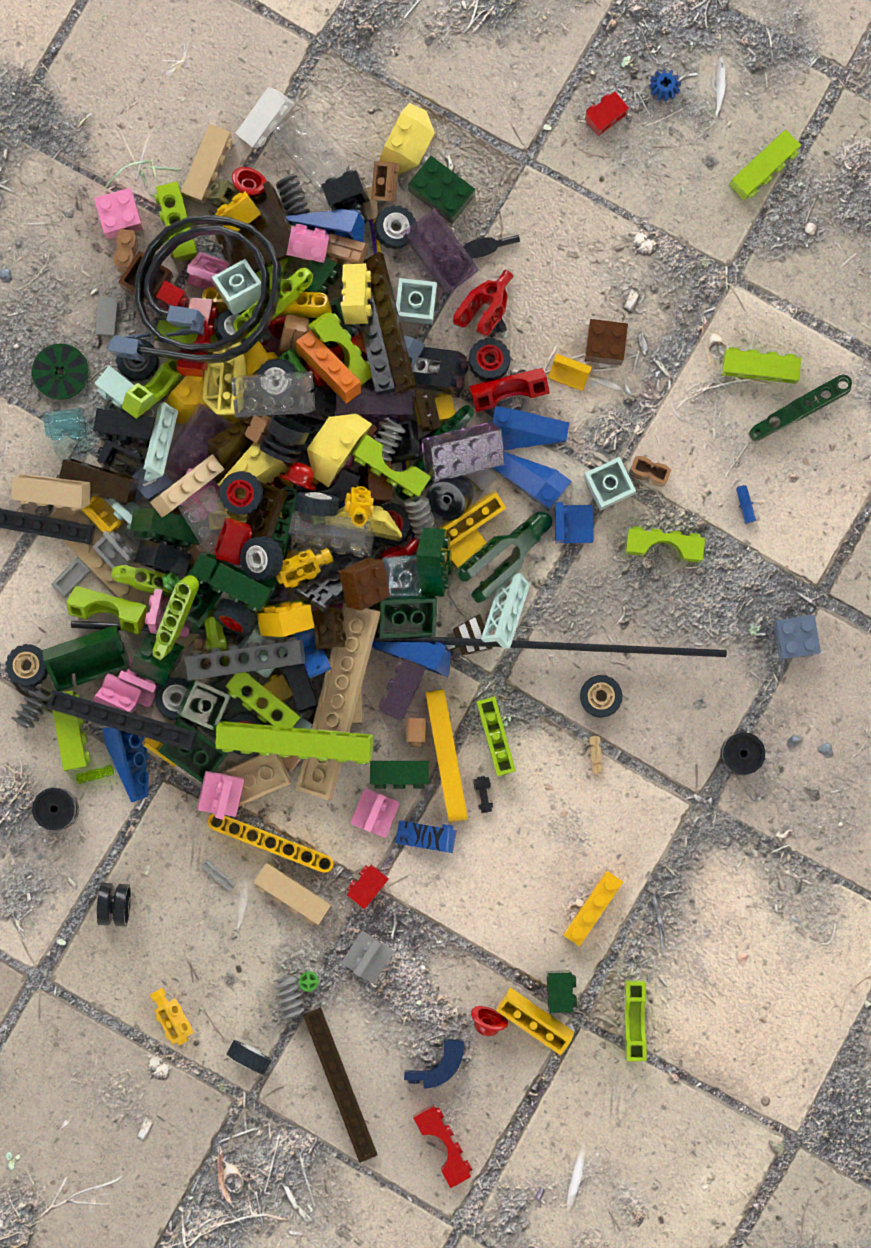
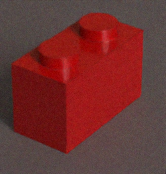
M615 91L612 94L607 93L601 98L599 104L596 106L593 104L586 110L585 121L598 137L628 114L629 107Z
M164 281L156 295L159 305L168 311L170 305L189 308V299L186 292Z
M225 518L213 552L216 559L239 565L241 548L252 536L248 523Z
M372 864L369 867L365 865L359 872L361 876L357 882L353 880L347 887L349 891L347 896L364 910L389 880L386 875Z

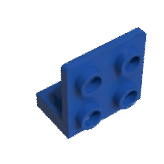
M556 502L554 506L555 544L593 543V506L563 505V502Z

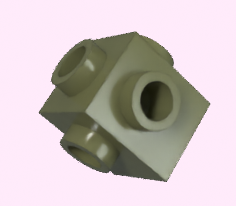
M227 180L215 181L209 188L210 193L207 198L212 201L213 206L219 208L224 204L228 205L232 202V198L240 193V191Z

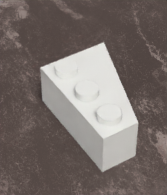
M268 87L235 134L253 148L262 147L267 137L294 107L295 103L280 91Z

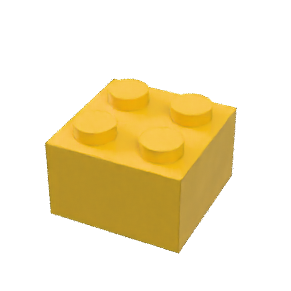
M283 602L277 608L275 606L265 607L263 612L256 613L261 636L284 637L314 628L311 606L302 605V602Z

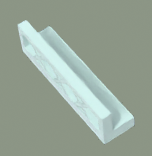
M165 402L159 404L143 468L146 470L144 479L148 482L164 474L178 411Z
M521 573L514 574L497 589L481 637L483 642L497 641L503 649L510 648L530 587V583ZM507 581H512V583L505 589ZM507 595L506 600L500 604L501 599ZM502 611L501 616L494 620L495 616ZM497 628L495 635H490V632Z

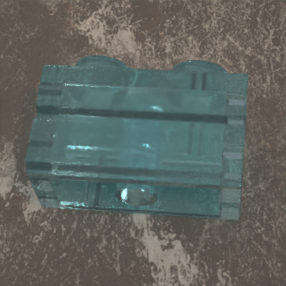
M82 408L43 413L45 434L51 440L63 439L62 436L70 435V438H78L82 436L81 434L86 433L85 416Z

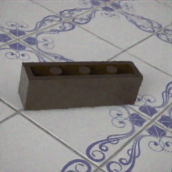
M264 405L206 441L208 456L213 454L223 467L237 451L244 454L254 443L245 435L248 426H251L250 423L253 417L266 415L271 418L272 416H278L277 413Z
M73 458L63 459L59 475L60 479L90 482V494L94 492L103 499H116L115 502L122 505L135 501L140 480Z

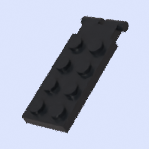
M353 531L331 553L334 562L319 566L321 572L317 573L313 579H306L307 583L301 589L299 587L296 588L294 594L307 602L311 601L313 606L323 612H327L329 609L328 605L334 599L337 601L344 594L339 571L366 558L378 559L386 551L385 545L364 533Z

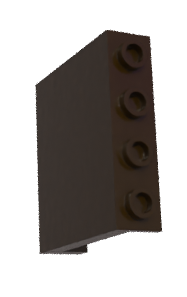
M270 181L262 184L265 189L264 192L250 196L261 215L248 224L253 225L273 245L278 261H281L290 256L286 254L291 226L276 189ZM209 210L210 215H215L212 210ZM240 229L238 232L242 233L262 253L266 266H271L272 262L266 246L254 234ZM222 234L215 235L218 243L223 246L221 252L225 260L229 261L230 265H228V268L245 259L255 273L261 271L254 253L242 241Z

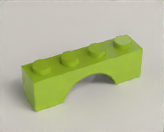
M325 312L309 324V328L322 342L334 341L341 347L344 353V365L361 381V385L372 377L369 363L362 359L360 356L362 352L350 341L351 336L348 331L343 330L340 326L341 321L335 313Z
M166 360L146 385L142 386L137 383L125 394L121 408L137 419L172 391L184 379V376L176 368L178 360Z
M363 435L352 452V455L355 456L354 461L362 466L367 464L371 467L370 471L379 477L381 474L387 477L386 481L394 487L399 485L403 488L402 492L409 497L413 495L419 497L431 477L415 466L400 472L390 469L382 457L383 445L370 436Z
M633 526L632 529L627 531L625 554L644 556L651 546L665 543L673 546L678 551L681 561L697 563L703 561L705 538L700 537V534L689 533V536L681 535L682 532L679 531L662 533L663 530L661 529L645 531L643 527Z
M75 586L66 602L68 615L86 620L97 613H110L120 620L121 630L138 635L145 625L147 606L139 602H132L121 597H114L103 592L100 593Z
M624 980L626 1061H647L645 1035L646 981Z

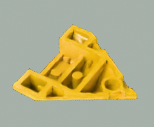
M186 376L173 389L165 401L166 404L178 411L176 423L179 424L183 423L225 430L239 421L237 413L217 415L204 402V376Z

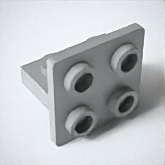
M105 531L103 533L104 536L93 546L94 550L111 568L120 565L130 566L137 554L135 549L131 546L128 548L124 543V537L120 533Z
M361 931L344 957L342 964L354 971L353 973L357 976H361L374 984L394 953V950L368 933Z

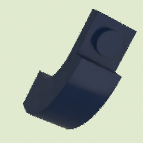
M444 1039V1054L441 1062L430 1070H404V1080H408L409 1084H420V1080L424 1081V1088H433L445 1083L456 1073L461 1064L464 1040Z

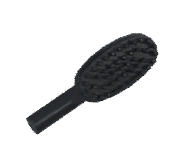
M514 235L495 240L492 237L475 239L463 246L462 253L467 258L483 257L495 252L498 247L520 242L519 235Z

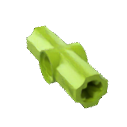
M215 617L206 618L204 622L207 634V652L209 653V649L221 648V651H228L226 636H224L223 626L219 624ZM224 656L222 659L224 666L229 665L228 656Z

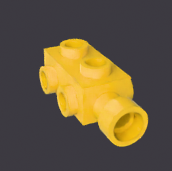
M361 486L351 487V492L347 493L345 498L344 512L348 513L352 523L356 526H363L367 522L368 517H372L374 509V498H371V491Z
M328 548L321 550L317 555H314L311 549L303 551L292 558L283 560V566L276 579L279 584L283 583L285 588L296 587L299 581L315 578L317 573L321 572L319 566L334 562Z
M162 987L149 995L152 1002L155 1001L158 1007L154 1010L156 1020L162 1024L165 1030V1037L171 1041L172 1045L177 1043L180 1046L189 1040L188 1036L194 1032L176 998L168 1002Z

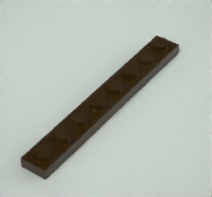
M377 252L364 261L367 271H371V290L396 392L403 394L416 387L384 254Z
M322 1007L304 1013V1020L359 1163L378 1156Z

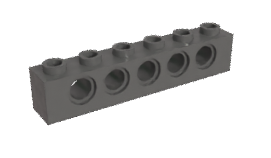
M297 637L285 638V642L278 643V640L266 641V645L259 646L258 642L247 644V648L240 649V645L229 646L228 651H221V648L209 649L208 654H202V651L190 652V656L185 657L188 680L306 663L303 640H297ZM282 647L287 650L285 658H281L279 655V650ZM263 650H266L268 653V658L265 661L260 658V653ZM243 653H247L249 656V661L246 664L241 661ZM224 656H228L230 659L228 666H224L222 663ZM207 658L211 661L209 669H206L203 665L204 660Z

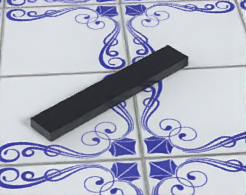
M0 508V528L89 545L93 544L95 525Z

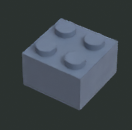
M815 615L777 620L773 623L779 660L821 653Z

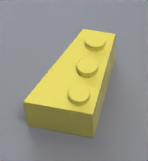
M366 264L343 265V289L341 293L343 302H341V309L345 325L368 324V316H371V305H368V299H371V288H368V282H371V271H367Z
M254 442L218 485L220 487L228 475L240 471L249 472L255 475L260 482L265 484L269 482L270 484L280 473H286L288 467L283 461L264 453L260 449V444ZM237 489V496L239 498L246 496L245 489Z

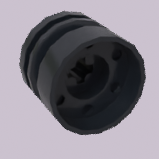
M272 416L267 427L271 434L264 435V441L261 443L260 449L275 459L288 463H297L300 458L298 454L302 453V448L299 445L306 443L310 433L309 429L292 419Z

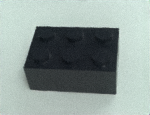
M97 408L93 431L104 442L106 440L110 442L117 440L124 445L136 443L139 447L149 448L155 418L141 415L136 419L129 413Z

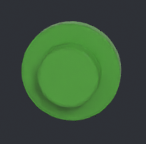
M172 572L165 574L162 578L164 587L171 591L174 590L175 585L180 581L179 577Z

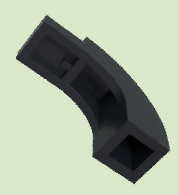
M343 466L339 478L329 488L316 487V490L312 491L295 483L292 487L296 489L297 493L306 491L333 495L340 499V503L345 500L346 494L351 492V487H356L361 474Z

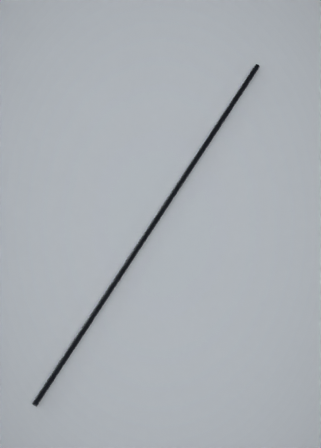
M71 621V628L102 630L116 625L118 630H121L120 623ZM145 624L141 631L149 632L148 624ZM200 626L196 632L190 630L189 634H206V628ZM223 627L224 635L240 636ZM375 634L373 642H428L431 644L438 642L443 645L501 647L497 641L483 642L481 639L379 638ZM512 640L510 648L725 658L727 656V650L518 640Z

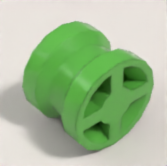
M312 971L303 973L299 978V986L307 992L313 991L319 984L317 974Z

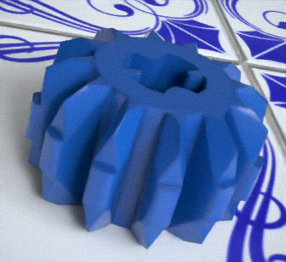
M664 68L662 74L656 71L655 77L652 76L650 79L649 89L653 90L651 95H658V101L661 97L664 98L665 102L668 101V97L673 100L675 94L680 92L678 87L681 86V81H677L679 78L678 74L672 75L673 70L666 73Z

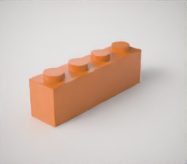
M311 330L296 341L297 353L346 404L361 393V381Z

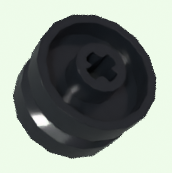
M447 472L442 474L427 490L425 497L428 498L431 507L430 511L436 518L443 521H452L459 518L472 503L474 493L473 487L467 478L456 472Z
M740 732L729 736L723 742L720 748V760L728 772L744 776L756 772L763 765L766 750L763 742L757 736L751 733ZM741 751H745L746 755L744 757L740 756Z
M48 788L36 796L32 806V813L39 826L47 830L60 831L74 824L79 814V805L75 796L66 789ZM54 805L58 807V811L56 813L53 812V809H55Z
M102 882L97 899L98 925L109 926L113 919L115 926L126 927L131 908L130 884H118L115 890L113 883Z

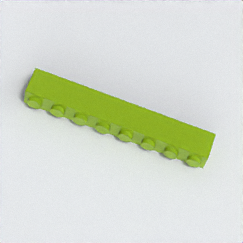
M221 721L216 726V748L222 749L223 752L239 750L243 754L260 752V755L269 756L272 753L279 754V757H290V755L298 756L299 759L315 757L319 761L336 759L340 763L355 761L356 764H367L373 758L374 735L225 721Z

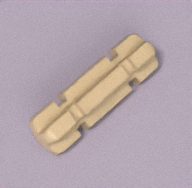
M591 736L589 741L591 745V763H593L592 773L601 774L603 767L601 765V747H599L600 737Z

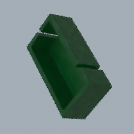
M208 551L200 554L191 572V575L197 578L199 583H209L212 585V590L221 594L222 592L229 594V598L235 602L243 601L247 603L246 607L255 612L257 610L261 611L267 606L276 589L275 586L264 580L257 581L251 579L239 567L216 559L215 555Z
M116 625L43 650V661L56 691H63L74 687L72 675L74 673L78 686L104 677L108 673L113 674L131 667L129 655Z

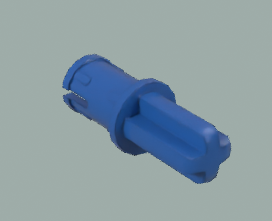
M747 486L737 487L739 508L742 510L744 523L748 524L757 521L752 506L754 503L751 502Z

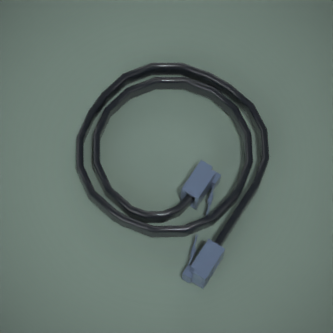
M217 215L188 216L165 227L148 245L139 264L135 283V304L142 323L157 339L166 345L185 352H219L241 342L258 324L259 326L241 345L221 354L195 355L147 347L140 339L151 337L149 333L129 336L114 335L113 340L110 339L108 351L116 357L144 361L145 355L200 364L225 363L247 353L266 334L276 312L280 296L281 266L273 245L253 225L231 217ZM218 224V225H215V226H197V227H193V228H191V229H189V230H187V231H185V232H183V233H180V234H178V235L172 237V238L156 253V251H157L173 234H176V233H178V232H180V231H182V230H184V229H186V228H189V227H191V226H193V225ZM220 225L232 226L252 233L266 246L273 265L270 298V274L262 253L242 233ZM222 234L242 241L254 253L261 270V296L249 320L235 334L215 343L186 344L168 338L188 334L203 335L205 316L197 309L171 305L168 312L156 304L153 296V283L163 261L179 245L198 236ZM144 293L148 304L161 317L166 318L175 328L181 329L176 332L166 333L168 337L163 336L150 322L144 306Z

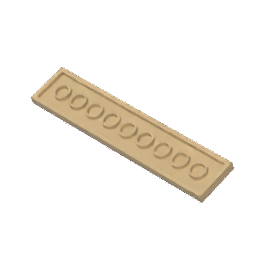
M71 507L58 508L50 516L51 518L95 525L82 510H71ZM96 525L92 545L62 540L118 597L142 603L147 606V612L150 613L149 599L154 594L137 590L131 585L115 581L111 576L112 568L94 550L93 546L104 536L103 532ZM134 562L130 565L138 569L143 568L140 564ZM136 575L137 581L144 582L142 576ZM156 580L154 581L157 587H162ZM189 634L188 637H178L175 643L184 646V652L195 641V638H199L202 634Z
M344 602L342 613L344 616L343 630L346 633L345 647L332 648L329 659L331 670L326 671L312 729L350 733L381 613L368 608L363 610L347 608L346 602ZM315 757L304 759L296 790L326 800H332L342 763L337 762L336 759H329L327 761H319Z

